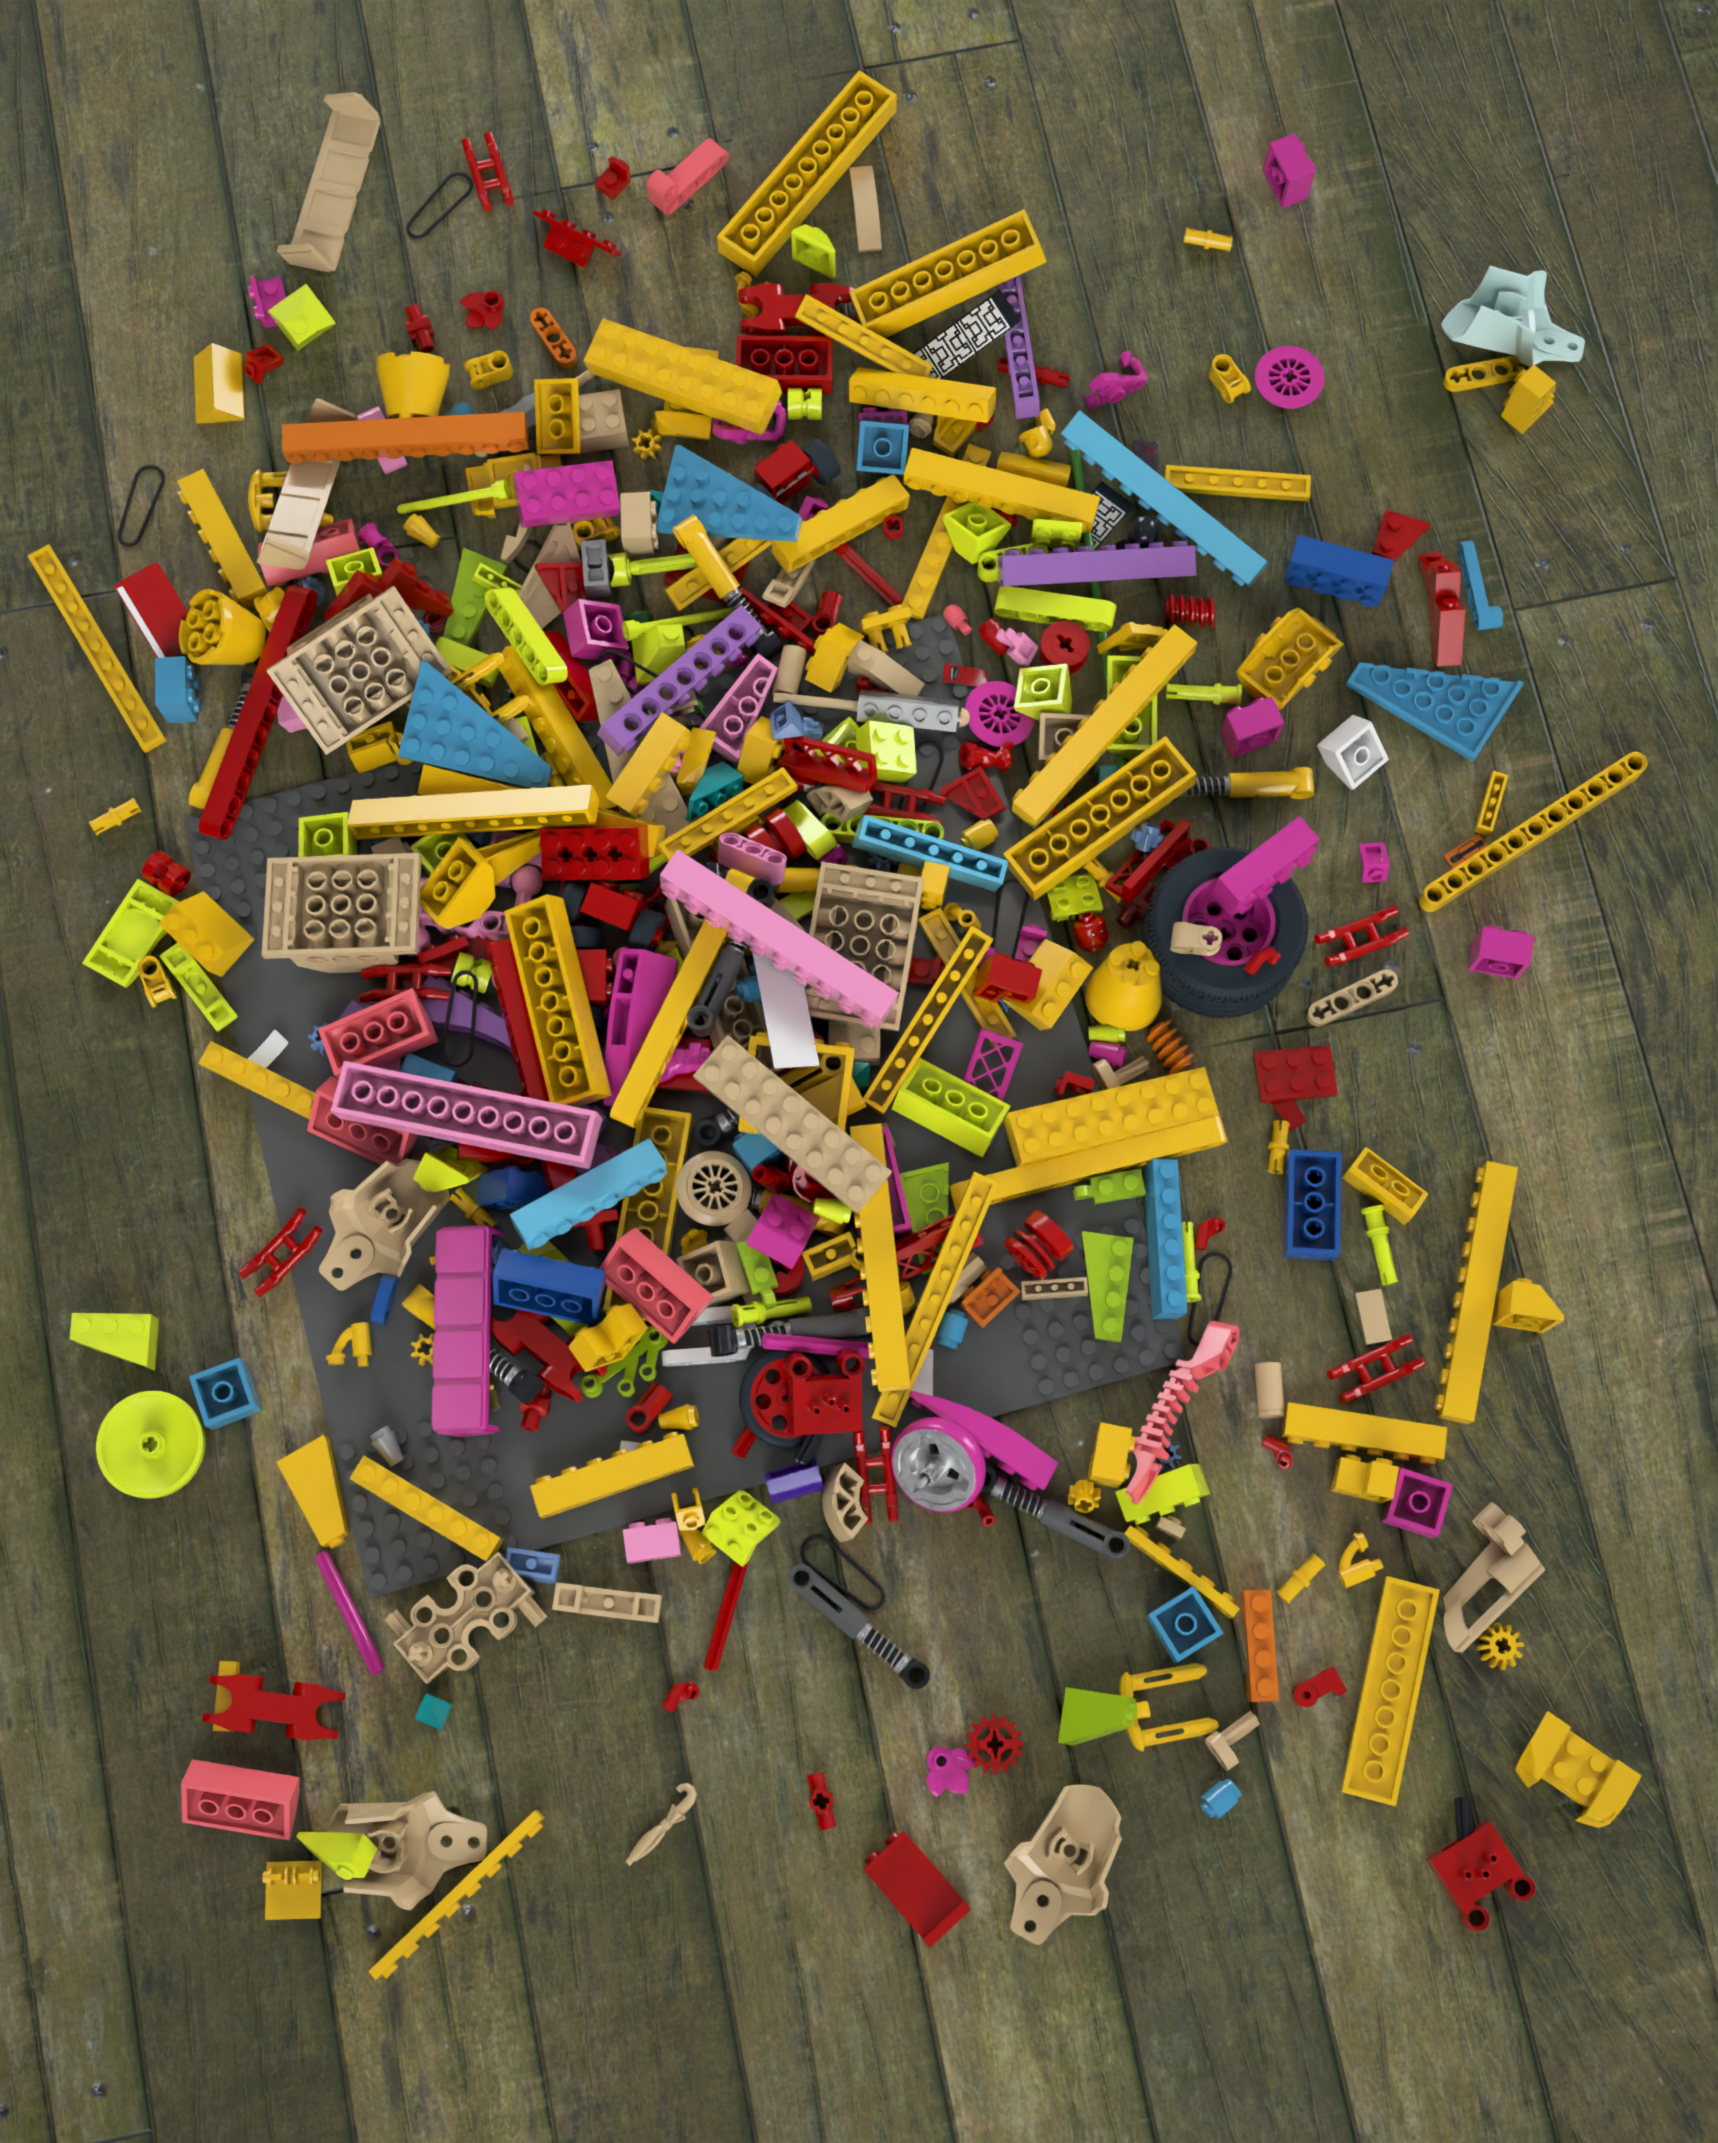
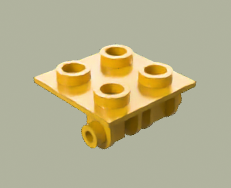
M322 1861L267 1862L266 1871L263 1872V1883H266L265 1920L321 1918Z

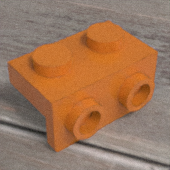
M1000 1267L995 1271L990 1268L980 1278L982 1283L976 1289L971 1286L961 1296L964 1299L961 1302V1307L982 1329L1021 1292L1002 1273L1003 1270Z

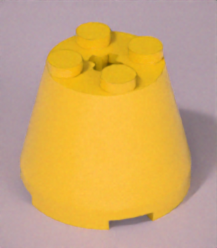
M412 351L411 355L401 354L395 357L394 352H389L377 357L376 371L387 419L438 416L450 374V364H444V358Z
M204 589L190 600L191 608L186 621L181 620L179 645L182 654L187 655L191 662L200 665H245L246 663L255 662L262 655L266 645V627L262 619L223 593L212 589Z
M1135 941L1116 947L1090 977L1086 988L1085 1001L1090 1013L1101 1024L1124 1028V1031H1136L1147 1027L1156 1019L1162 1005L1160 965L1153 957L1151 950L1146 948L1144 943Z

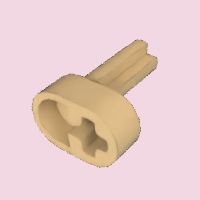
M1141 1056L1114 1072L1105 1059H1101L1091 1065V1071L1098 1081L1100 1089L1103 1091L1120 1087V1085L1148 1071L1150 1067L1148 1066L1149 1062L1145 1060L1144 1056Z
M1249 1711L1222 1732L1215 1731L1204 1739L1207 1747L1224 1770L1229 1771L1239 1763L1230 1746L1259 1726L1260 1723L1258 1718Z

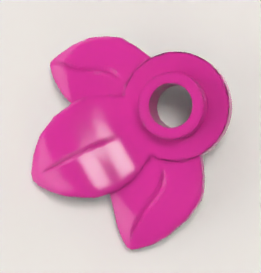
M938 1746L928 1752L926 1765L929 1772L926 1784L934 1796L938 1797L941 1795L945 1788L958 1794L967 1793L969 1780L965 1771L973 1767L975 1759L974 1757L967 1758L969 1753L966 1750L956 1748L949 1751L945 1747ZM939 1756L944 1757V1763L941 1766H938L936 1763V1759Z

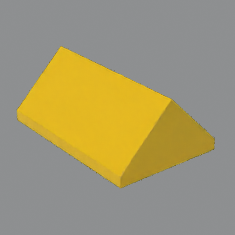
M211 343L194 357L196 423L245 420L242 354Z
M578 378L534 379L537 454H580Z
M1001 451L996 470L1067 488L1072 465Z
M844 1072L799 1094L833 1123L838 1121ZM853 1078L851 1079L847 1116L867 1107Z
M1367 1147L1363 1149L1342 1177L1374 1203L1384 1205V1210L1403 1225L1412 1219L1428 1196L1426 1191Z

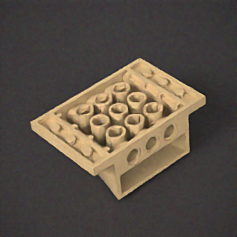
M394 586L374 599L370 593L287 647L288 656L266 670L326 755L412 699L421 661L428 662L444 677L452 672Z
M420 853L267 858L262 956L264 959L291 958L299 967L326 973L361 972L362 969L375 965H395L398 963L400 954H417L422 856Z
M821 862L809 935L899 993L896 1004L880 1026L881 1029L899 1031L924 878ZM808 983L804 986L810 1017L865 1026L859 1021L860 1017L854 1013L847 1014L837 1007L838 1003L831 998L828 1000L823 999L815 993L816 989Z

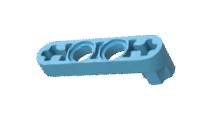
M1472 540L1459 542L1457 546L1458 560L1474 628L1476 631L1501 628L1503 626V612L1499 605L1491 607L1488 605L1475 545Z

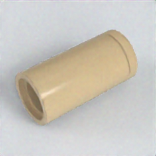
M785 645L783 647L772 692L773 695L774 692L798 694L807 656L805 649L795 645Z
M1265 1362L1255 1364L1258 1418L1285 1417L1281 1363Z

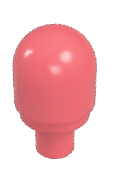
M955 604L945 608L943 616L951 628L955 630L960 629L964 635H968L972 628L967 624L968 618L965 612Z

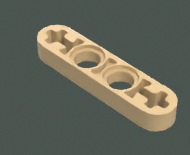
M1381 970L1318 1000L1309 1007L1306 1014L1307 1021L1313 1026L1320 1027L1393 992L1398 985V977L1391 970ZM1382 977L1385 980H1391L1389 987L1385 984L1378 987L1377 990L1375 989V985L1381 982ZM1357 988H1368L1370 997L1367 999L1360 998L1357 995ZM1342 997L1346 999L1348 1007L1343 1010L1338 1009L1334 1004V1000ZM1329 1005L1330 1011L1324 1013L1322 1020L1320 1017L1313 1016L1315 1009L1321 1012Z

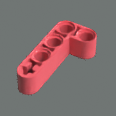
M709 138L668 175L661 170H656L650 175L646 185L649 201L665 215L672 214L726 164L729 158L728 152Z

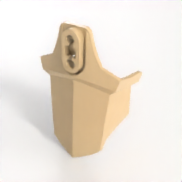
M404 1159L400 1163L386 1161L354 1190L342 1189L330 1197L331 1205L328 1211L336 1233L319 1267V1272L337 1290L344 1291L355 1283L378 1272L397 1277L401 1276L412 1253L411 1247L450 1200L448 1189L429 1192L422 1189L419 1183L413 1180L421 1161ZM354 1250L361 1251L362 1255L359 1259L352 1258ZM342 1268V1277L335 1278L334 1271Z
M1091 1785L1065 1786L1031 1841L1020 1843L1004 1862L1016 1883V1897L1010 1928L1014 1933L1033 1944H1042L1071 1915H1096L1100 1910L1107 1907L1109 1892L1104 1882L1122 1840L1119 1833L1121 1816L1112 1800L1100 1787ZM1040 1895H1045L1048 1902L1040 1907L1037 1899ZM1028 1920L1034 1921L1035 1928L1032 1931H1027L1024 1927Z
M435 1791L420 1794L408 1802L340 1804L333 1813L326 1832L364 1833L378 1848L365 1878L345 1880L344 1892L390 1896L396 1906L405 1910H412L420 1900L431 1894L445 1871L464 1864L482 1861L487 1855V1826L446 1810ZM444 1836H450L452 1842H446ZM471 1837H477L480 1842L473 1843L469 1839Z

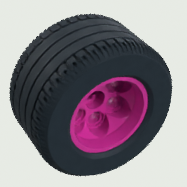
M1217 847L1193 853L1191 856L1189 855L1176 863L1166 872L1152 895L1142 925L1141 942L1146 945V948L1151 950L1153 957L1160 965L1162 993L1173 1003H1176L1177 1006H1180L1182 1009L1185 1008L1186 1011L1191 1013L1194 1012L1197 1015H1205L1211 1018H1233L1252 1013L1264 1007L1284 989L1304 953L1308 938V915L1306 914L1307 910L1302 895L1291 878L1283 884L1278 882L1272 886L1273 891L1265 898L1260 899L1258 897L1251 902L1253 906L1243 914V919L1231 917L1213 896L1212 892L1218 878L1252 852L1251 850H1242L1236 847ZM1215 908L1219 914L1216 916L1210 915L1207 909ZM1175 922L1212 926L1220 930L1224 934V938H1226L1225 941L1221 942L1220 949L1214 957L1180 954L1170 950L1172 929ZM1243 934L1252 935L1255 941L1247 942L1244 940ZM1207 938V945H1212V938ZM1267 947H1274L1275 951L1281 954L1280 959L1275 965L1270 964L1268 961L1264 962L1254 976L1243 969L1256 951ZM1235 953L1238 955L1239 960L1231 961L1227 954Z

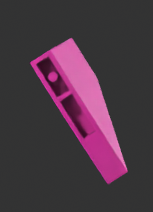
M620 948L611 997L605 1051V1070L612 1095L603 1099L605 1106H613L676 979L679 962L677 959L644 949Z
M911 1391L909 1395L913 1399L911 1404L920 1411L924 1412L925 1409H928L935 1414L933 1417L950 1420L967 1430L980 1446L984 1457L987 1459L991 1455L1000 1461L997 1466L1008 1474L1013 1475L1017 1473L1020 1475L1021 1479L1019 1482L1034 1491L1037 1488L1045 1489L1059 1462L1017 1432L993 1418L966 1406Z

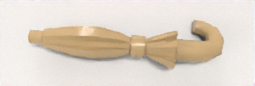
M685 1783L676 1787L679 1793L686 1791L687 1796L677 1806L672 1804L667 1818H664L660 1825L652 1828L639 1840L630 1853V1857L625 1861L629 1866L653 1850L665 1835L666 1830L668 1831L673 1824L686 1819L684 1814L692 1807L697 1797L694 1786Z

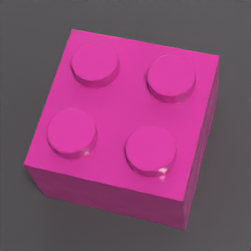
M1292 134L1269 143L1263 172L1281 208L1308 199L1316 169L1313 161H1309L1303 142L1299 141L1296 134Z
M578 599L563 612L572 657L599 660L600 655L604 651L615 650L624 654L629 649L628 642L625 640L622 631L623 618L620 605ZM607 654L602 661L611 659L614 662L619 656Z
M1273 697L1268 699L1259 698L1247 707L1241 708V706L1229 710L1224 719L1220 734L1232 759L1277 742L1284 726V721Z
M1494 925L1482 927L1471 942L1468 970L1519 979L1531 964L1534 936L1527 935L1522 930H1512L1511 932L1501 930L1500 927Z
M773 1193L746 1244L793 1269L820 1217Z
M1399 1468L1394 1497L1386 1502L1381 1522L1431 1539L1438 1537L1453 1484Z

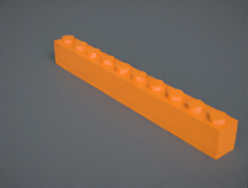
M525 412L282 424V453L287 462L293 464H302L305 461L325 463L328 460L351 461L352 459L362 458L374 460L379 457L398 459L401 456L421 458L425 455L447 456L456 453L471 455L475 452L494 454L498 451L516 453L522 450H529L528 421Z

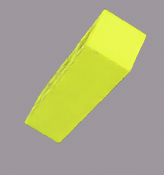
M481 562L471 580L489 590L510 587L518 594L522 587Z

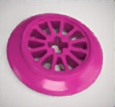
M1281 346L1270 350L1260 359L1255 370V382L1261 395L1270 403L1282 408H1300L1313 402L1321 393L1324 385V371L1318 359L1309 351L1296 346ZM1287 376H1292L1291 382H1287ZM1285 390L1288 391V396L1283 395Z
M991 681L977 686L969 694L965 704V709L970 714L968 726L985 743L1001 747L1006 742H1012L1014 746L1024 741L1031 733L1035 719L1017 711L1016 713H1011L1015 711L1014 704L1017 687L1006 682ZM1000 699L1005 701L1003 705L1000 703ZM1007 703H1009L1011 707L1007 708ZM998 712L999 715H1003L1002 720H1000L999 716H994V714ZM988 724L992 725L990 729L986 728L985 726ZM994 727L997 728V733L992 731Z

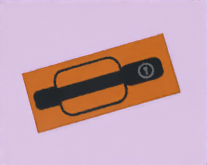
M1477 834L1443 856L1450 866L1455 868L1488 845L1480 834Z

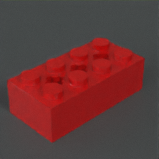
M737 335L736 366L778 380L782 394H788V388H802L804 392L808 388H822V394H832L833 339L828 336Z
M648 825L570 826L540 829L542 881L639 880L650 877ZM617 850L622 851V856L619 857ZM568 851L573 853V857L569 856ZM592 851L597 852V857L593 855Z

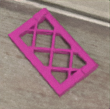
M985 1028L980 1029L963 1081L967 1083L972 1082L974 1087L978 1088L975 1080L989 1074L995 1089L986 1093L990 1094L997 1091V1099L1003 1101L1023 1043L990 1032ZM984 1039L993 1040L996 1048L982 1054L980 1050ZM1006 1045L1014 1048L1011 1059L1007 1063L1000 1051V1048ZM998 1050L1004 1064L989 1070L983 1056ZM981 1058L987 1072L973 1078L972 1073L977 1059ZM1005 1066L1007 1070L1001 1086L998 1087L991 1073Z

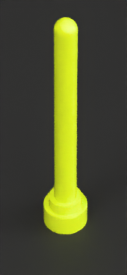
M502 479L495 481L494 484H491V487L401 504L397 507V511L400 514H406L488 497L504 500L510 498L511 492L508 481Z
M732 607L646 623L635 622V620L623 621L622 631L626 641L636 640L639 636H642V633H646L659 625L682 624V626L725 619L732 613Z

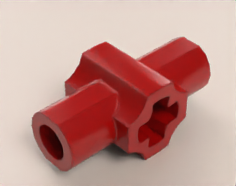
M417 304L407 306L405 314L408 321L405 322V326L412 344L417 343L419 351L422 353L434 351L435 346L431 337L435 335L428 316L422 315L421 309Z
M769 1162L765 1165H757L752 1171L753 1179L778 1195L793 1189L790 1175Z
M547 1385L529 1406L521 1402L520 1413H524L520 1426L522 1429L537 1432L541 1418H547L552 1401V1395L548 1394L550 1387Z
M823 1771L807 1775L812 1796L809 1799L810 1808L816 1812L820 1831L836 1827L831 1807L834 1799L832 1793H828ZM822 1793L823 1797L829 1798V1803H826L827 1808L821 1809L819 1805H814V1799H817L816 1794Z

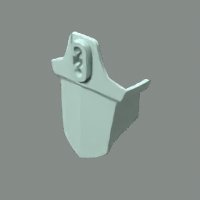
M1489 266L1481 284L1472 297L1459 302L1441 323L1444 333L1452 341L1516 355L1521 364L1530 367L1536 366L1543 361L1579 362L1582 358L1585 340L1582 337L1572 334L1551 322L1545 304L1547 273L1542 270L1534 271L1530 275L1525 276Z

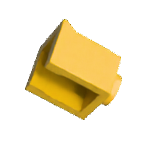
M697 1487L692 1488L696 1504L694 1506L680 1509L677 1493L671 1494L679 1531L695 1530L702 1525H706Z

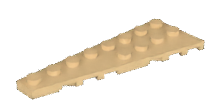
M611 659L589 670L600 725L605 723L632 699ZM624 724L628 730H635L631 724ZM643 735L637 739L639 743L629 753L624 751L619 756L605 743L613 784L645 737ZM668 771L662 778L663 783L656 793H652L648 799L649 803L646 810L636 817L666 825L664 840L694 822V820L689 822L686 820L688 808ZM618 806L619 812L621 814L632 816L631 814H629L628 812H626Z

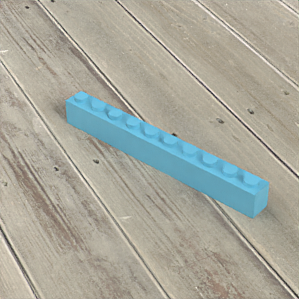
M1080 410L1062 431L1061 434L1065 438L1063 443L1073 451L1079 449L1084 453L1082 458L1091 466L1095 463L1102 468L1100 471L1102 475L1110 481L1115 478L1120 482L1119 488L1128 496L1132 493L1139 498L1137 503L1144 509L1149 511L1152 508L1158 513L1156 518L1165 526H1168L1170 523L1177 528L1175 533L1181 539L1186 541L1189 538L1193 541L1196 551L1203 556L1208 553L1214 558L1212 563L1221 571L1229 570L1233 574L1231 579L1241 587L1244 584L1250 587L1268 566V562Z

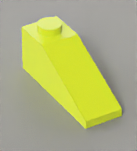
M298 1832L296 1836L312 1854L335 1871L339 1877L346 1880L365 1878L378 1849L364 1833Z

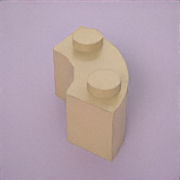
M831 784L818 787L810 791L806 796L819 816L831 813L841 823L865 813L873 801L869 790L865 794Z
M846 1463L834 1466L826 1478L822 1495V1506L826 1522L840 1542L853 1539L868 1520L859 1502L860 1488L864 1480Z

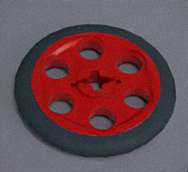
M771 1350L758 1357L749 1366L742 1378L739 1390V1406L742 1418L749 1430L763 1442L779 1448H798L801 1446L806 1435H793L790 1432L787 1401H782V1396H785L786 1390H788V1373L784 1368V1360L787 1355L794 1351ZM800 1352L812 1363L813 1369L810 1376L832 1375L829 1368L819 1357L812 1353ZM803 1360L796 1361L793 1364V1367L796 1365H800L803 1367ZM770 1369H775L779 1373V1380L775 1384H769L766 1381L765 1375ZM759 1394H765L769 1397V1405L765 1409H760L756 1406L755 1401ZM776 1415H781L785 1419L786 1423L782 1430H775L772 1426V1419Z

